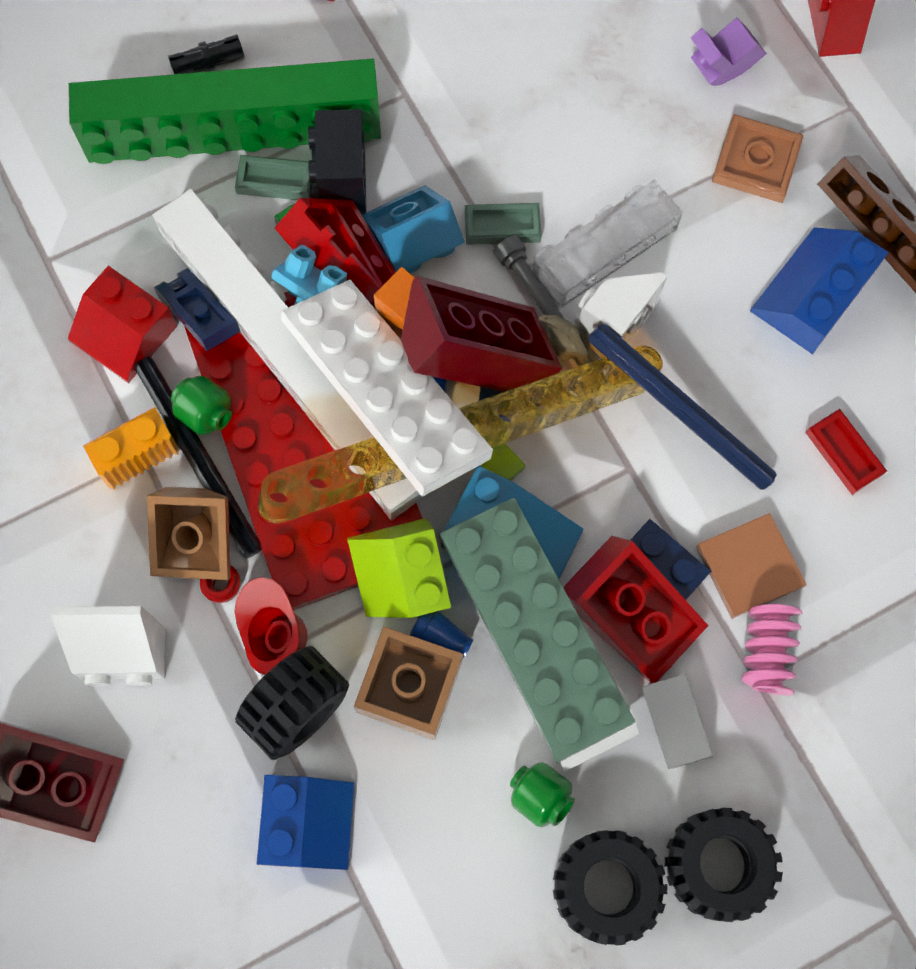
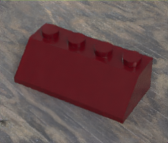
M418 275L412 281L401 342L414 373L533 397L563 369L541 321L538 320L539 317L534 307Z

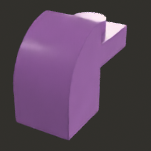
M737 17L714 37L703 28L691 37V40L698 49L693 52L690 58L712 86L722 85L742 75L767 54L748 27Z

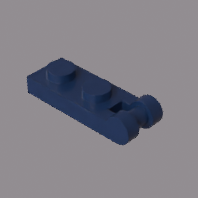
M188 268L177 273L178 278L169 283L163 281L154 286L160 301L169 307L206 351L240 332L234 317Z

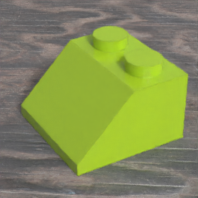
M427 518L347 538L366 617L413 618L451 608L434 528Z

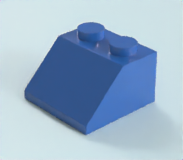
M264 775L256 865L348 870L354 782L313 777Z

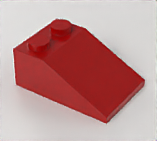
M611 535L563 587L580 619L651 684L658 682L709 626L633 541Z

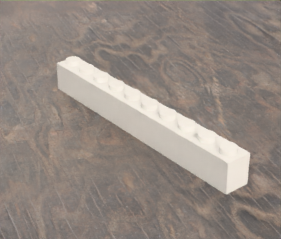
M189 189L152 214L160 233L192 273L234 317L241 334L390 520H394L423 497L282 322V310L288 308L284 303L287 300L286 296L276 282L272 281L268 284L261 275L264 272L263 268L252 253L245 256L238 247L241 245V242L229 225L222 227L216 220L219 216L206 197L200 200L192 189Z

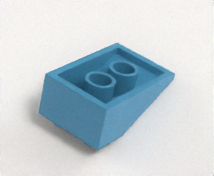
M477 466L444 531L511 498H515L558 579H560L584 528L514 482L481 466Z

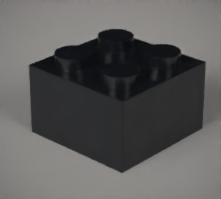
M361 109L316 110L315 126H308L309 149L312 150V160L308 162L312 196L316 199L352 200L361 215L367 213L365 143Z

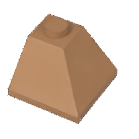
M165 487L147 495L150 576L229 580L231 573L228 497L205 488Z

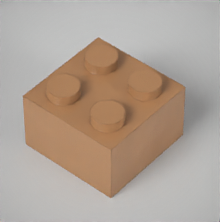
M383 626L354 704L356 713L435 740L462 664L463 654Z

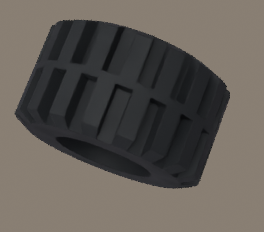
M305 647L293 652L280 661L252 688L240 705L235 722L271 760L281 758L306 742L332 716L344 700L349 688V682L314 647Z
M725 807L697 813L687 818L688 820L685 823L680 824L675 829L676 834L674 838L669 839L666 847L670 849L669 856L665 857L664 867L669 868L670 875L666 876L669 886H673L676 890L675 897L679 902H684L688 906L687 909L692 913L715 921H744L752 918L751 914L761 913L767 908L765 902L768 899L774 900L778 893L774 889L775 882H782L783 872L777 871V863L783 862L781 852L775 853L773 845L777 843L774 835H767L763 830L766 825L759 819L752 820L750 813L743 810L733 811L732 808ZM715 838H725L734 843L740 850L744 860L742 879L730 891L723 892L713 889L706 882L701 872V853L705 845Z
M618 830L597 831L576 840L561 855L558 860L559 865L557 870L554 871L553 880H555L553 896L557 901L559 914L566 920L568 926L574 932L580 934L583 938L599 944L618 946L644 937L643 933L648 929L652 930L658 923L655 919L659 913L663 914L666 905L662 903L663 895L667 894V884H663L662 875H665L663 865H658L655 859L657 857L656 853L652 848H646L643 845V840L636 836L631 837L627 835V832ZM603 860H612L622 864L628 870L633 882V894L629 904L624 910L616 914L598 912L588 903L584 893V880L588 870L594 864Z

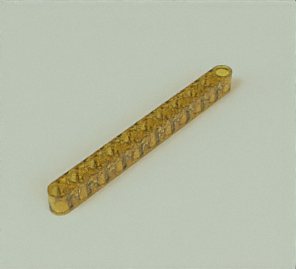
M645 345L634 347L639 354L661 371L663 360L657 350ZM605 357L460 407L459 410L493 448L640 395L645 390ZM569 391H573L578 397L572 395ZM533 402L541 404L545 409L537 407ZM498 415H505L510 419V422L504 421ZM375 437L270 473L262 481L258 509L259 513L267 521L277 524L284 523L407 479V477L388 456ZM353 465L360 466L366 473L356 474L348 467ZM311 479H320L326 482L328 487L316 488L309 481ZM278 492L286 495L289 500L281 503L275 502L269 495Z

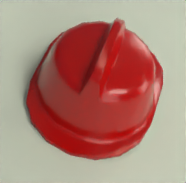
M260 577L250 580L242 587L236 598L234 610L236 624L251 667L258 673L266 675L284 658L306 647L308 641L307 628L303 619L294 613L289 596L283 586L274 579Z

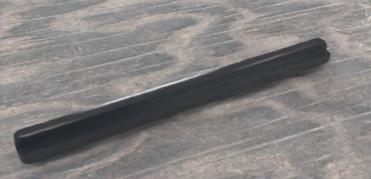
M145 357L138 361L134 367L136 373L201 485L205 489L228 497L229 533L241 554L246 559L258 554L262 550L258 537L197 433L173 415V403L171 402L173 392L155 361L151 357Z

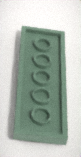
M511 498L440 533V539L556 763L587 749L636 722L515 498Z

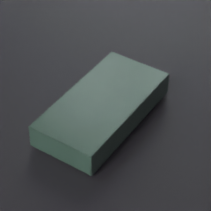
M240 155L235 183L236 193L291 200L311 198L312 184L309 182L308 162Z
M539 203L465 205L466 244H499L513 235H518L523 243L540 242Z

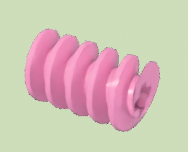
M766 604L752 607L749 610V617L755 622L747 626V632L754 638L747 640L745 643L746 650L752 653V655L746 656L743 659V664L752 671L742 674L741 680L743 683L756 691L768 694L794 695L795 691L784 686L783 681L796 679V674L786 670L785 665L798 662L796 656L786 651L787 648L797 647L800 644L798 640L788 636V632L801 630L800 624L790 620V616L803 614L800 609L789 605Z

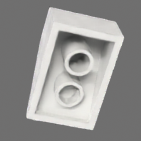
M141 605L51 607V618L71 674L85 680L84 685L109 686L110 679H127L126 684L145 686L152 685V678H165L167 629Z

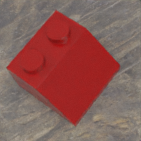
M108 265L83 293L67 339L129 384L137 374L134 369L135 364L145 357H152L175 330L177 324L169 307Z

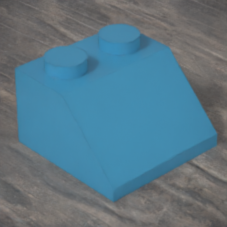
M426 185L362 215L396 272L403 267L407 272L413 273L421 268L422 263L434 257H446L455 251V247L465 243L450 201Z

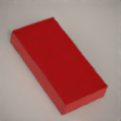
M841 409L836 410L814 424L805 432L852 495L887 472L886 468Z

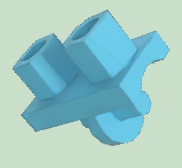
M300 245L290 252L285 262L274 268L271 279L288 289V293L296 298L295 305L345 282L347 273L337 266L331 265L320 271L313 266L316 259L315 252L305 245Z

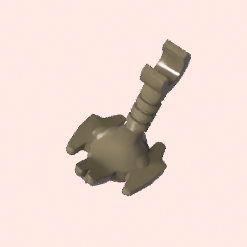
M541 315L538 320L541 321L561 366L563 367L564 360H570L575 357L578 358L580 363L585 365L588 352L581 340L582 336L578 327L571 321L558 315ZM557 374L535 394L533 400L525 403V408L537 413L547 408L551 400L550 388L554 384L553 381L557 379Z

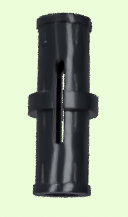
M237 34L208 44L203 41L198 43V47L168 55L174 74L194 73L205 69L209 72L215 70L214 66L245 57Z

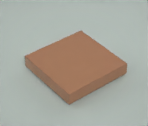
M733 114L712 182L783 203L804 135Z
M770 513L703 541L696 546L705 566L711 570L709 575L731 619L749 612L752 607L765 605L807 585Z

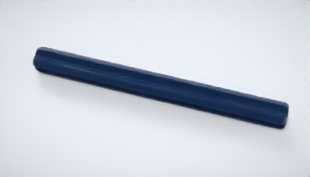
M601 323L591 332L588 340L595 348L757 488L765 490L774 482L777 474L769 465L605 323Z

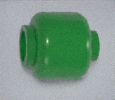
M196 376L186 378L176 386L172 393L173 415L199 435H207L215 430H222L232 417V412L230 411L232 405L231 396L225 389L208 377Z
M539 762L530 768L525 765L522 766L510 782V786L513 788L511 795L513 808L538 827H545L549 824L557 826L567 816L575 802V798L571 796L572 783L543 762Z

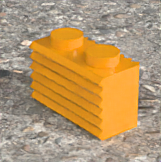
M155 407L83 445L96 472L111 489H115L116 485L122 486L123 481L129 482L130 477L136 478L138 473L143 474L145 469L150 470L152 465L158 466L159 462L164 463L166 458L171 459L173 454L178 455L180 451Z

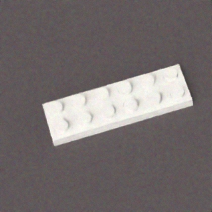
M351 280L282 310V322L422 497L491 459L493 453L491 446L432 376L413 372L401 339Z

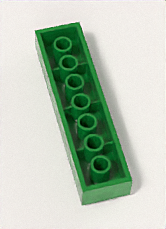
M374 58L68 83L69 124L89 163L109 164L113 161L129 159L146 161L153 157L165 156L183 158L190 154L202 153L219 155L226 151L238 150L256 152L262 148L275 147L293 149L299 145H309L308 126H315L316 110L361 109L364 143L372 139H381Z

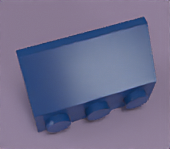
M814 227L753 305L750 312L813 355L889 252L857 231Z

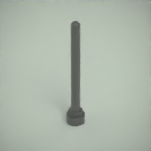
M513 235L500 242L493 250V254L502 266H507L509 270L513 269L544 315H558L564 318L526 262V247L519 236ZM587 354L585 365L580 363L577 357L573 358L592 388L597 393H604L608 389V382L590 355Z

